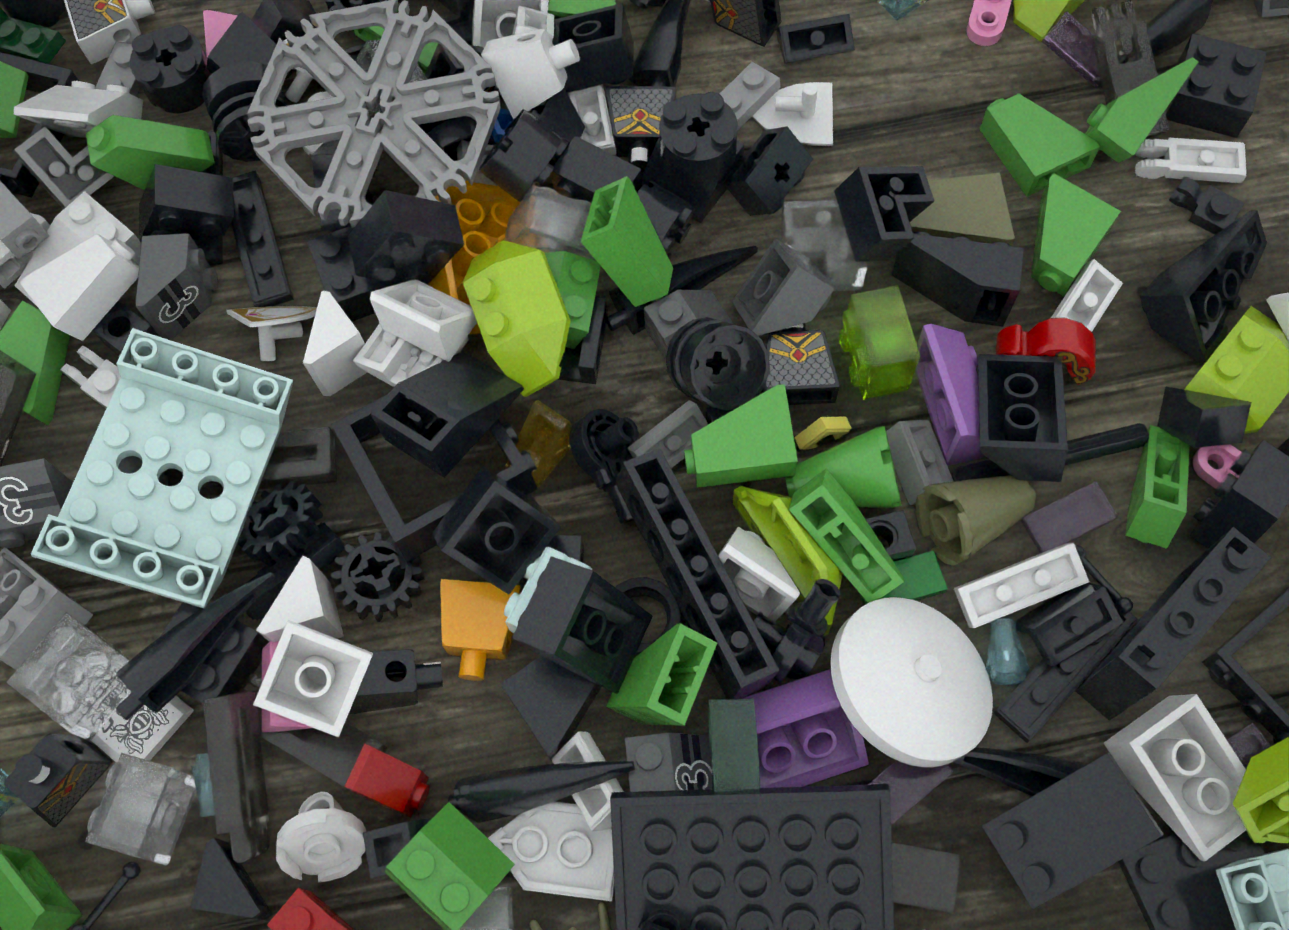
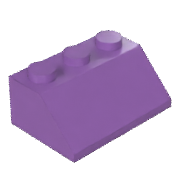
M934 324L923 325L912 357V363L946 464L949 466L984 458L986 456L979 452L978 373L976 371L978 360L973 346L967 345L964 333Z
M831 669L715 707L722 738L739 788L803 787L869 765L863 736L853 726L841 707L834 689Z

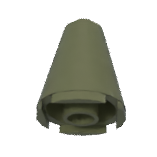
M1012 475L935 483L925 486L923 488L925 490L924 493L917 495L916 517L923 538L930 535L936 547L930 550L934 551L936 557L945 564L957 565L968 560L1031 513L1034 509L1036 493L1029 481L1017 480Z

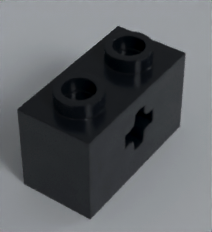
M788 126L764 130L723 184L750 216L771 215L783 206L784 198L791 188L802 181L805 176L804 171L813 161V158Z

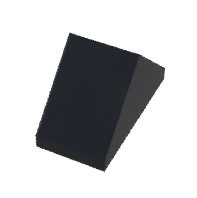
M263 0L252 21L277 44L279 38H281L282 42L286 40L285 32L287 30L295 37L304 36L306 33L303 31L300 21L306 19L311 23L309 15L317 13L309 0Z
M1166 386L1157 426L1194 448L1242 443L1252 402Z
M212 838L205 846L191 909L266 920L272 916V912L229 843L217 838Z

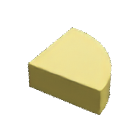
M846 416L820 417L794 438L800 450H808L818 447L816 443L822 438L833 435L836 440L848 433L852 428Z

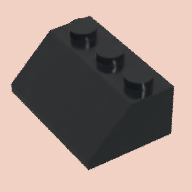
M978 354L979 452L1017 480L1061 482L1068 452L1062 357Z

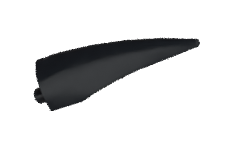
M668 0L634 62L633 77L629 78L632 83L637 86H676L681 70L683 34L690 0Z
M1174 0L1127 43L1094 82L1100 86L1181 44L1192 33L1194 34L1205 25L1213 0Z
M750 246L722 251L672 265L673 272L667 295L676 290H701L715 279L756 254L758 247ZM619 287L609 291V295L617 309V312L605 318L609 329L614 331L627 325L633 335L644 330V307L654 302L650 301L635 307Z
M270 572L236 588L208 604L205 609L198 610L171 628L116 672L119 679L132 692L115 707L116 710L126 720H129L144 705L157 714L190 683L200 666L220 640L276 577Z
M975 747L961 758L953 761L958 765L1030 796L1038 794L1088 765L1078 761L1041 754Z
M634 761L557 763L465 777L458 780L454 787V794L449 795L448 802L458 811L462 810L466 816L478 823L513 816L635 770Z

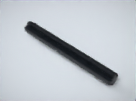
M1137 423L1068 440L1065 465L1143 447L1150 438L1147 428L1144 424ZM990 459L957 467L952 473L953 481L1011 475Z

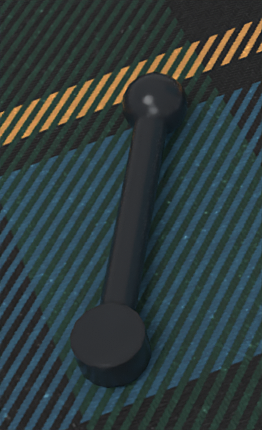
M1075 545L1085 570L1099 585L1105 586L1108 594L1116 602V608L1120 613H1129L1133 609L1131 599L1122 597L1085 557L1086 550L1082 546Z
M134 861L125 864L122 869L123 874L86 920L82 924L74 925L71 930H90L91 926L130 879L139 876L141 872L139 864Z

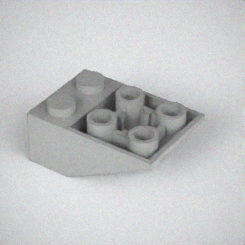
M4 547L0 551V660L37 682L91 619L93 614Z

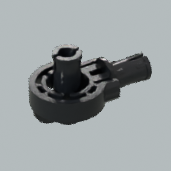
M596 409L573 424L569 435L570 448L578 465L588 475L592 476L596 488L599 490L603 489L604 492L609 493L620 524L628 523L634 519L616 486V481L623 462L633 459L627 448L637 440L639 435L638 427L628 417L620 419L610 411Z
M818 579L803 602H795L789 606L786 616L790 622L786 628L766 617L760 611L753 622L766 646L772 650L771 655L780 670L773 678L780 683L784 677L792 679L804 677L812 670L825 647L823 635L828 626L825 616L840 597L838 587L831 581Z

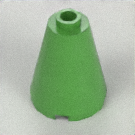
M885 426L876 427L797 463L795 476L785 477L789 497H793L795 491L827 469L857 507L894 508L902 506Z

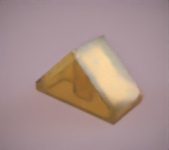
M539 400L534 401L518 436L519 443L515 444L519 452L527 450L533 459L537 469L531 473L537 487L541 486L570 450L569 435L572 428L569 420ZM507 461V463H506L505 466H506L507 468H509V467H511V465H510V463Z

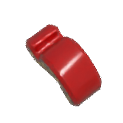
M1065 317L1050 318L1039 322L1030 331H1022V326L1018 324L1000 330L997 334L996 355L1062 357V364L1066 365L1071 377L1077 385L1089 381L1095 373L1096 339L1093 333L1078 321Z

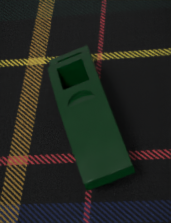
M0 7V52L49 64L65 44L66 40L56 30L11 18Z

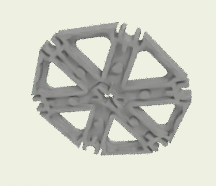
M398 0L383 1L309 15L311 23L306 19L300 21L302 29L306 33L304 36L295 37L287 30L285 36L289 46L284 44L281 38H279L247 113L249 117L247 121L251 131H264L260 136L251 137V142L256 155L314 216H316V210L318 209L321 219L326 221L330 211L339 209L341 210L338 217L340 224L346 226L350 222L352 228L356 227L372 207L371 204L366 202L365 194L383 150L418 184L419 192L415 197L438 201L435 199V196L438 195L441 202L452 204L451 197L446 192L448 187L455 186L464 194L467 192L464 178L469 181L471 186L473 185L501 109L498 91H484L487 87L496 86L492 67L434 10L430 19L426 6L421 7L418 15L409 16L410 8L408 1L404 0L400 5ZM380 26L385 30L366 73L339 46L334 38L340 32ZM436 42L441 44L465 69L464 73L409 83L422 49L428 43ZM297 67L308 71L332 96V98L279 108L275 107L276 99L287 73ZM380 102L383 113H376L370 121L367 109L373 110ZM462 116L472 117L477 123L466 155L458 161H453L418 125ZM340 140L323 184L319 188L308 186L285 161L286 154L294 148Z

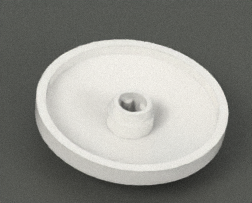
M891 597L878 599L862 606L839 629L831 652V675L834 689L848 719L870 744L895 760L919 767H937L949 764L961 758L979 744L986 734L992 716L993 696L986 667L978 651L954 622L924 603L906 598Z

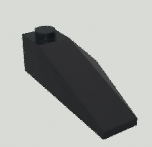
M1258 210L1247 212L1161 272L1140 295L1142 309L1146 313L1151 329L1197 362H1205L1224 340L1228 331L1224 321L1229 310L1238 309L1241 298L1238 295L1240 286L1244 279L1252 278L1267 245Z

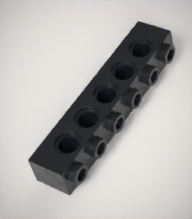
M657 449L623 462L616 486L690 629L717 642L709 665L728 702L732 703L767 687L780 670L661 449Z

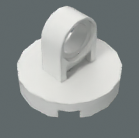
M318 792L308 797L301 805L298 815L285 822L277 833L276 860L281 870L295 879L302 880V873L318 875V882L338 879L353 872L361 865V856L366 851L363 832L367 831L363 822L352 813L343 811V808L328 792Z

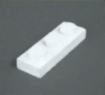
M1066 543L955 587L954 591L969 628H976L1086 584L1089 580L1074 543Z

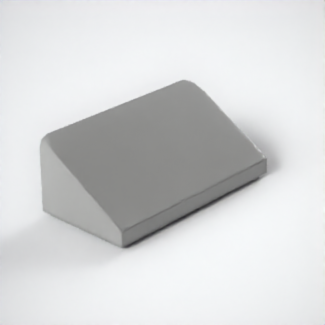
M929 420L899 421L886 431L894 468L910 505L916 504L917 495L924 493L925 490L923 488L925 486L935 483L953 482Z

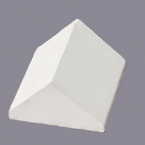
M474 0L472 45L485 48L488 41L511 36L518 6L548 13L549 0Z
M416 279L371 292L370 301L383 330L448 362L477 323L470 305Z
M321 291L303 364L322 395L332 396L367 373L353 361L365 343L357 328L331 293Z
M302 556L256 630L269 642L280 640L288 620L336 639L344 637L331 583L316 565L305 556Z

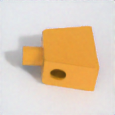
M441 579L442 646L447 654L461 656L459 678L482 681L484 680L487 659L505 660L507 658L514 633L508 629L505 623L508 617L504 615V609L514 592L521 594L522 588L520 585H516L508 595L492 583Z

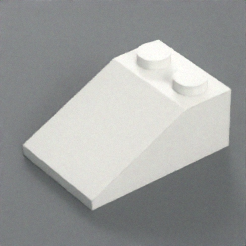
M72 81L71 87L56 85L14 106V115L68 136L86 138L87 132L111 115L141 119L143 100L131 95L130 89L127 87L107 85L106 90L95 89V85L91 83Z
M84 191L54 218L47 230L49 237L38 245L16 282L15 287L35 304L20 284L23 278L94 235L99 234L111 242L115 239L124 242L136 253L133 259L138 265L140 263L141 242L132 231Z
M1197 694L1166 697L1104 742V745L1130 784L1201 861H1207L1246 831L1233 806V801L1246 769Z

